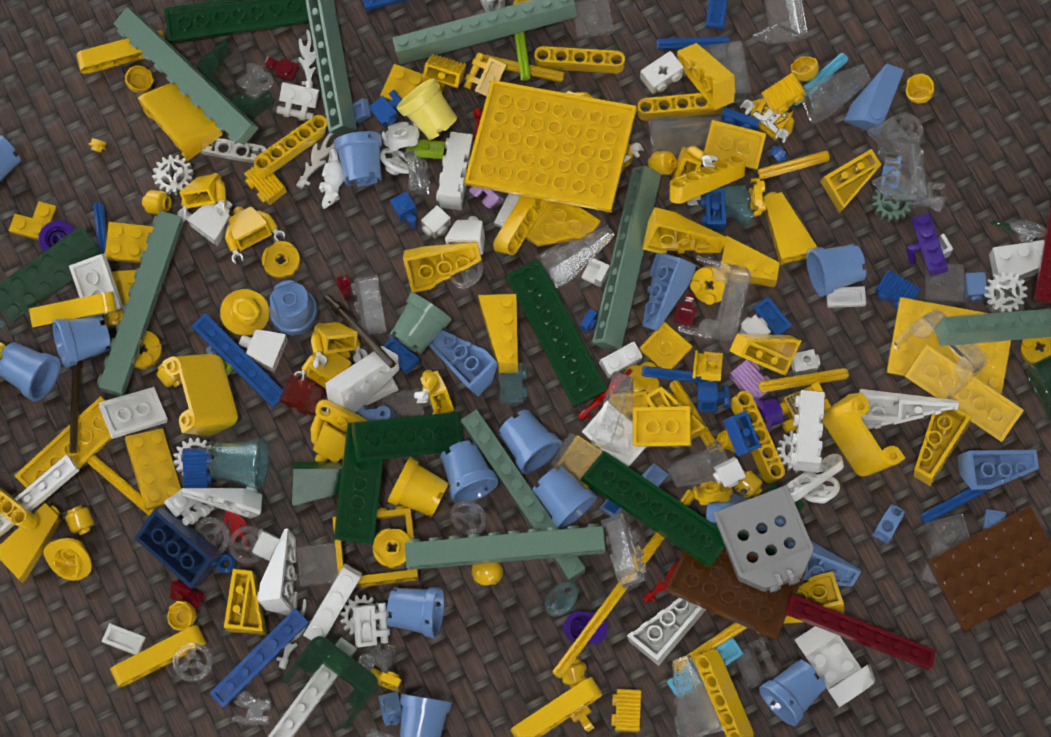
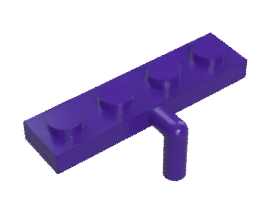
M930 213L911 217L918 243L907 247L908 262L915 264V251L921 250L929 276L948 272V266Z

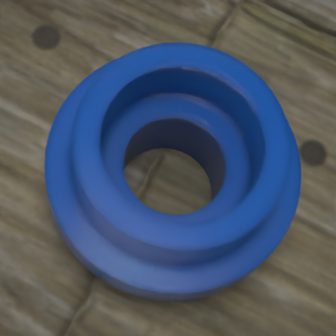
M773 146V150L770 151L771 155L779 163L785 161L786 152L780 146L777 148Z
M222 554V557L216 564V568L221 573H230L235 568V559L230 554ZM229 561V566L223 567V562Z

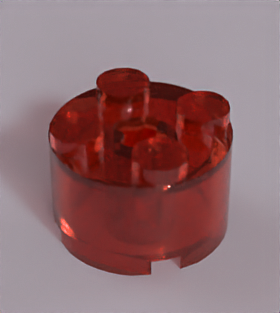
M289 375L279 401L290 409L293 407L298 409L297 412L313 416L316 405L321 401L325 390L314 386L315 383L309 379L304 378L301 381L298 377Z

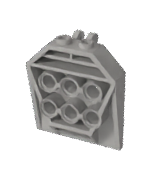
M787 485L713 512L715 522L738 581L763 592L770 590V593L780 590L784 584L788 583L790 586L800 582L814 547ZM782 519L785 525L778 527L775 524V520ZM758 526H763L766 528L767 532L764 534H760L757 532L756 528ZM738 534H747L748 540H739ZM792 541L794 548H786L784 542ZM767 548H773L776 551V554L774 556H769L766 554L765 550ZM747 556H756L757 562L750 563L747 560Z

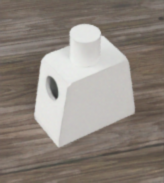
M226 199L224 204L230 209L233 205ZM216 204L202 206L187 221L190 227L218 246L226 233L227 226L230 225L228 219L231 216L229 214L226 215L223 211L221 213L222 216H220L214 209Z
M470 216L468 220H457L445 237L446 244L478 242L480 254H483L485 241L483 222L475 216Z
M255 330L252 338L242 335L239 346L248 348L246 354L255 363L275 373L288 339L285 334Z

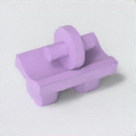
M473 186L469 189L477 198L483 191L488 195L483 199L482 203L489 209L495 206L497 202L501 204L504 201L494 190Z

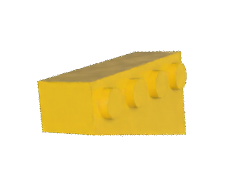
M697 43L677 51V59L684 67L683 72L714 110L734 102V94L736 93L734 74Z
M960 409L943 411L937 415L935 413L932 414L913 477L929 486L932 485L969 427L971 415Z

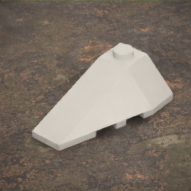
M246 487V489L182 488L178 491V495L250 519L260 515L262 494L257 493V490L251 487Z
M284 529L257 593L258 602L266 610L287 616L295 608L297 609L298 592H294V581H297V574L293 567V563L297 561L296 537L289 529Z

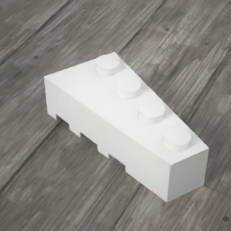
M451 132L450 138H446L445 149H447V152L443 156L442 166L444 167L443 172L440 173V186L436 196V201H439L440 208L461 211L463 209L466 191L464 180L474 143L472 134Z
M1044 240L993 247L989 254L993 274L1000 276V271H1004L1005 274L1011 271L1013 275L1015 273L1020 275L1019 279L1035 275L1039 272ZM1009 279L1002 280L999 283H1005Z
M381 346L396 363L395 367L390 368L373 351L325 383L328 401L330 400L334 404L356 413L399 371L398 355Z
M801 390L799 396L795 398V407H798V415L795 414L793 426H797L796 433L792 435V445H795V452H791L790 464H794L793 470L817 473L821 465L822 441H819V439L822 437L823 422H821V419H823L825 392Z
M678 598L672 605L661 610L655 617L643 623L634 632L627 635L628 641L659 666L706 609Z

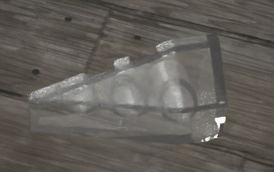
M864 63L803 87L807 94L804 96L805 98L802 103L812 125L829 118L871 81Z
M663 117L648 119L647 131L651 155L656 151H670L676 158L680 154L682 147H697L701 144H706L711 121L721 122V117Z
M608 226L587 233L583 239H571L569 244L565 246H553L536 257L540 260L551 282L558 288L572 280L615 234Z
M614 371L591 445L628 456L633 442V377Z
M686 655L673 660V684L676 687L674 705H677V716L674 717V723L678 737H704L724 731L691 656Z

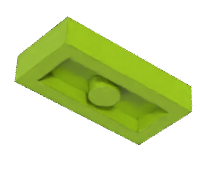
M418 139L417 145L407 146L406 156L443 159L445 142Z

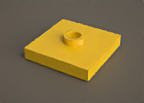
M664 322L639 350L658 368L674 369L690 352L693 346Z

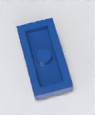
M724 107L721 121L757 131L759 119Z
M769 296L753 307L758 317L765 320L768 329L773 335H782L792 327Z

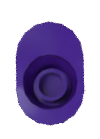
M573 612L562 625L567 639L574 643L595 613ZM605 620L587 644H598L605 638L608 630Z

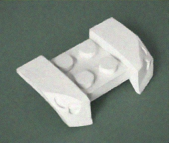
M815 626L795 639L811 666L817 671L816 673L819 678L822 677L827 690L839 707L874 684L875 677L871 666L866 665L861 669L839 635Z

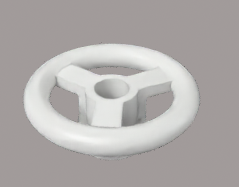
M385 148L380 152V159L390 174H408L414 170L412 159L402 151H390L389 148ZM386 154H393V157H392V158H386L385 155H386Z
M831 477L826 481L833 483L834 486L821 484L812 492L806 494L804 498L814 503H826L838 494L840 484L836 478Z

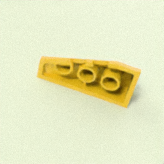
M655 207L647 223L642 249L660 254H667V251H678V253H685V251L721 253L727 237L673 211Z
M478 242L418 247L404 250L403 255L412 293L432 289L438 283L448 280L452 275L464 271L482 260Z
M833 571L812 576L808 579V582L799 586L796 596L845 615L844 603ZM786 616L783 624L800 623L803 621Z

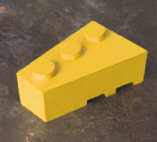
M872 149L821 179L820 183L839 213L882 165Z
M726 236L727 241L724 245L720 268L727 274L728 279L775 288L780 263Z
M737 333L729 351L786 376L801 340L791 335Z
M659 387L645 396L650 407L685 406L663 387ZM692 413L693 440L710 430V428Z
M233 569L224 628L229 632L267 636L263 608L257 599L259 591L257 575L253 571Z

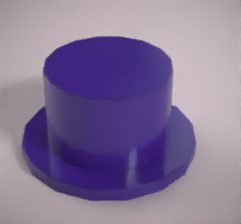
M62 220L47 223L39 233L38 242L43 251L47 250L74 231V228Z
M753 398L770 433L772 426L783 422L782 408L775 398H769L764 401L759 398Z

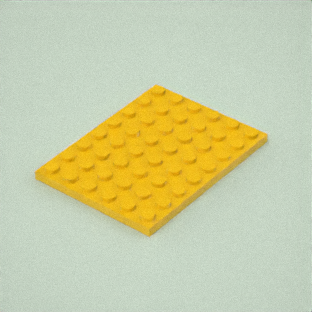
M491 80L464 184L612 212L637 106Z

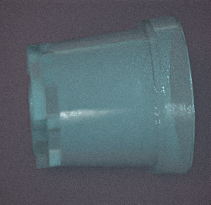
M251 439L249 442H216L211 452L214 455V461H210V473L213 479L245 484L248 488L261 489L264 486L269 466V451L265 439Z

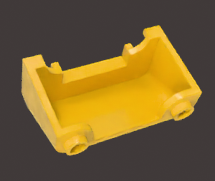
M176 83L166 84L139 96L137 99L144 113L152 120H155L173 141L174 145L181 150L182 156L186 158L187 162L223 135L221 130L215 125L217 122L214 119H208L203 114L204 110L201 107L197 108L190 102L192 98L188 95H183L178 90L179 86Z
M219 355L175 356L163 361L164 369L168 375L177 376L180 374L189 407L179 418L182 433L210 437L236 423L238 418L224 363Z
M863 393L848 394L824 411L822 422L854 472L859 476H869L892 467L906 458L898 447L888 446L883 450L879 447L861 419L869 411V402Z

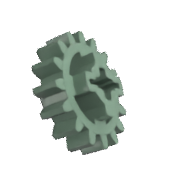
M904 184L900 185V187H884V185H880L879 190L875 189V196H872L871 199L874 202L872 208H877L875 215L880 213L881 220L887 217V222H890L891 218L898 222L899 217L905 219V214L909 215L911 211L909 208L913 206V203L910 202L913 196L908 195L909 189H903ZM884 193H886L885 197H883L882 199H880V197H881ZM904 204L903 209L899 211V207Z

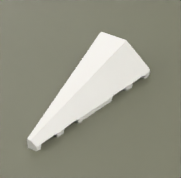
M860 389L859 392L863 393L869 402V411L861 417L868 429H878L881 426L892 423L895 425L916 420L934 413L937 415L951 409L958 410L959 405L958 400L865 389Z

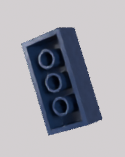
M166 505L155 508L134 537L138 543L191 589L203 584L222 557V554L189 525H184L179 516L175 517Z

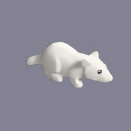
M334 148L330 149L328 163H325L322 176L325 182H321L319 186L320 192L323 193L325 191L322 200L323 209L340 199L338 194L339 187L344 182L342 166Z

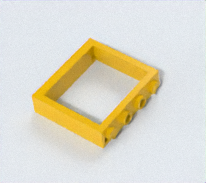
M398 506L395 507V510H387V508L377 509L376 520L406 517L407 535L410 540L415 539L410 508ZM332 517L333 528L335 530L336 517ZM335 540L339 574L344 565L342 541ZM418 569L361 576L355 588L418 581Z

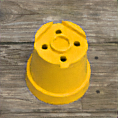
M409 457L387 502L396 506L400 504L432 517L449 483L418 465L419 462Z

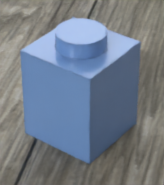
M985 272L965 274L963 278L965 301L971 300L972 303H978L985 299L984 294L987 293L985 286H987Z

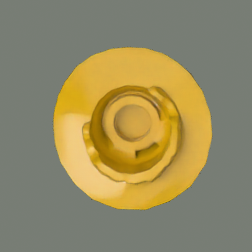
M241 289L228 294L223 300L220 308V318L223 325L232 333L250 336L254 335L255 330H263L267 325L269 307L261 294L249 289Z
M65 538L53 541L45 547L44 557L58 576L75 581L87 577L91 572V558L81 541Z

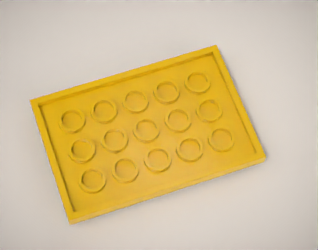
M900 297L886 373L905 376L927 344L999 394H1002L1011 340L940 346L935 329L943 317L990 313Z

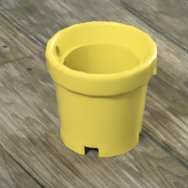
M431 78L417 86L397 106V110L403 116H407L429 140L439 136V132L442 130L446 131L457 120L456 114L440 92V85L435 78Z

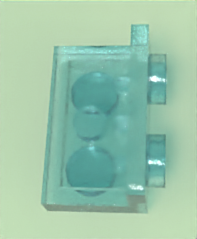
M522 362L518 363V373H499L500 405L523 404V398H527V386L523 387L522 380H526V368H522Z

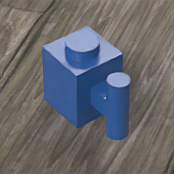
M395 90L389 93L392 98L391 101L388 102L382 96L369 106L371 112L384 128L394 124L399 117L394 109L397 108L402 98Z
M406 191L390 200L391 207L400 223L407 220L410 228L415 230L417 228L416 206Z
M698 382V412H717L718 402H723V407L726 409L731 407L729 386H723L722 392H718L717 382Z

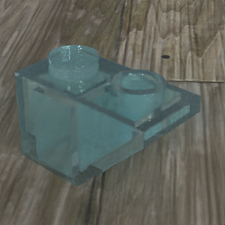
M746 185L723 187L725 190L726 213L744 227H749L750 220H753L752 209H749L748 203H751L750 191L746 190Z

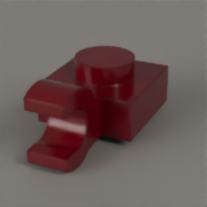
M268 56L265 61V67L274 70L275 77L293 82L299 69V64L281 58V61L278 62Z
M346 274L345 278L343 276L335 278V282L344 300L351 298L350 291L353 289L350 285L351 279L349 275Z
M688 292L685 303H678L673 323L692 327L697 308L692 307L695 294Z
M173 580L170 586V599L191 602L193 607L200 608L201 601L196 599L204 600L205 594L201 591H194L186 584Z

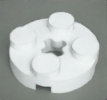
M408 122L392 124L388 127L386 133L382 132L383 143L389 147L390 151H396L407 146H415L418 144V138L420 137L418 127L414 123L413 126L409 125Z

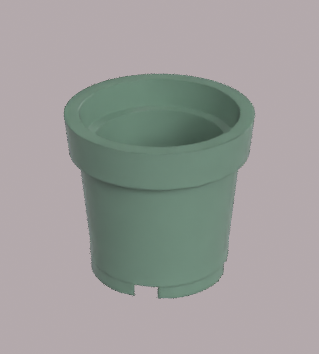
M411 292L406 300L407 305L390 335L396 336L403 345L414 352L418 351L422 355L442 328L445 329L452 319L424 298Z

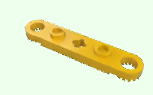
M327 399L319 401L316 405L315 412L319 418L344 431L347 429V423L369 421L340 405L334 404L330 400L327 401ZM327 407L330 409V411L324 412L321 408Z

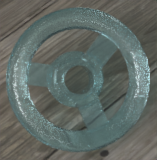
M563 582L553 588L545 601L546 612L551 616H560L570 612L574 608L578 597L576 585L572 582ZM565 588L572 590V596L565 594ZM558 593L556 601L551 605L552 599Z

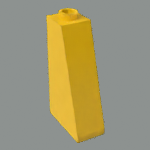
M782 192L766 194L763 197V200H766V211L764 212L780 265L806 259L807 251L811 248H817L813 239Z
M44 503L34 513L37 518V524L33 529L25 530L19 527L0 544V560L21 582L26 581L62 522V519L58 516L60 512L53 505L49 507Z

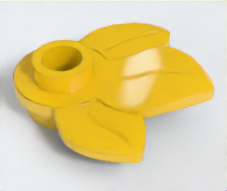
M644 362L640 366L632 365L626 369V371L629 368L632 370V373L627 377L631 379L629 383L630 393L646 390L647 394L659 388L657 378L643 377L641 375L643 366L657 368L654 363Z

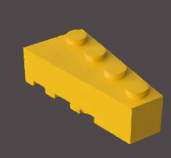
M516 294L478 295L479 307L493 355L498 362V372L518 373Z

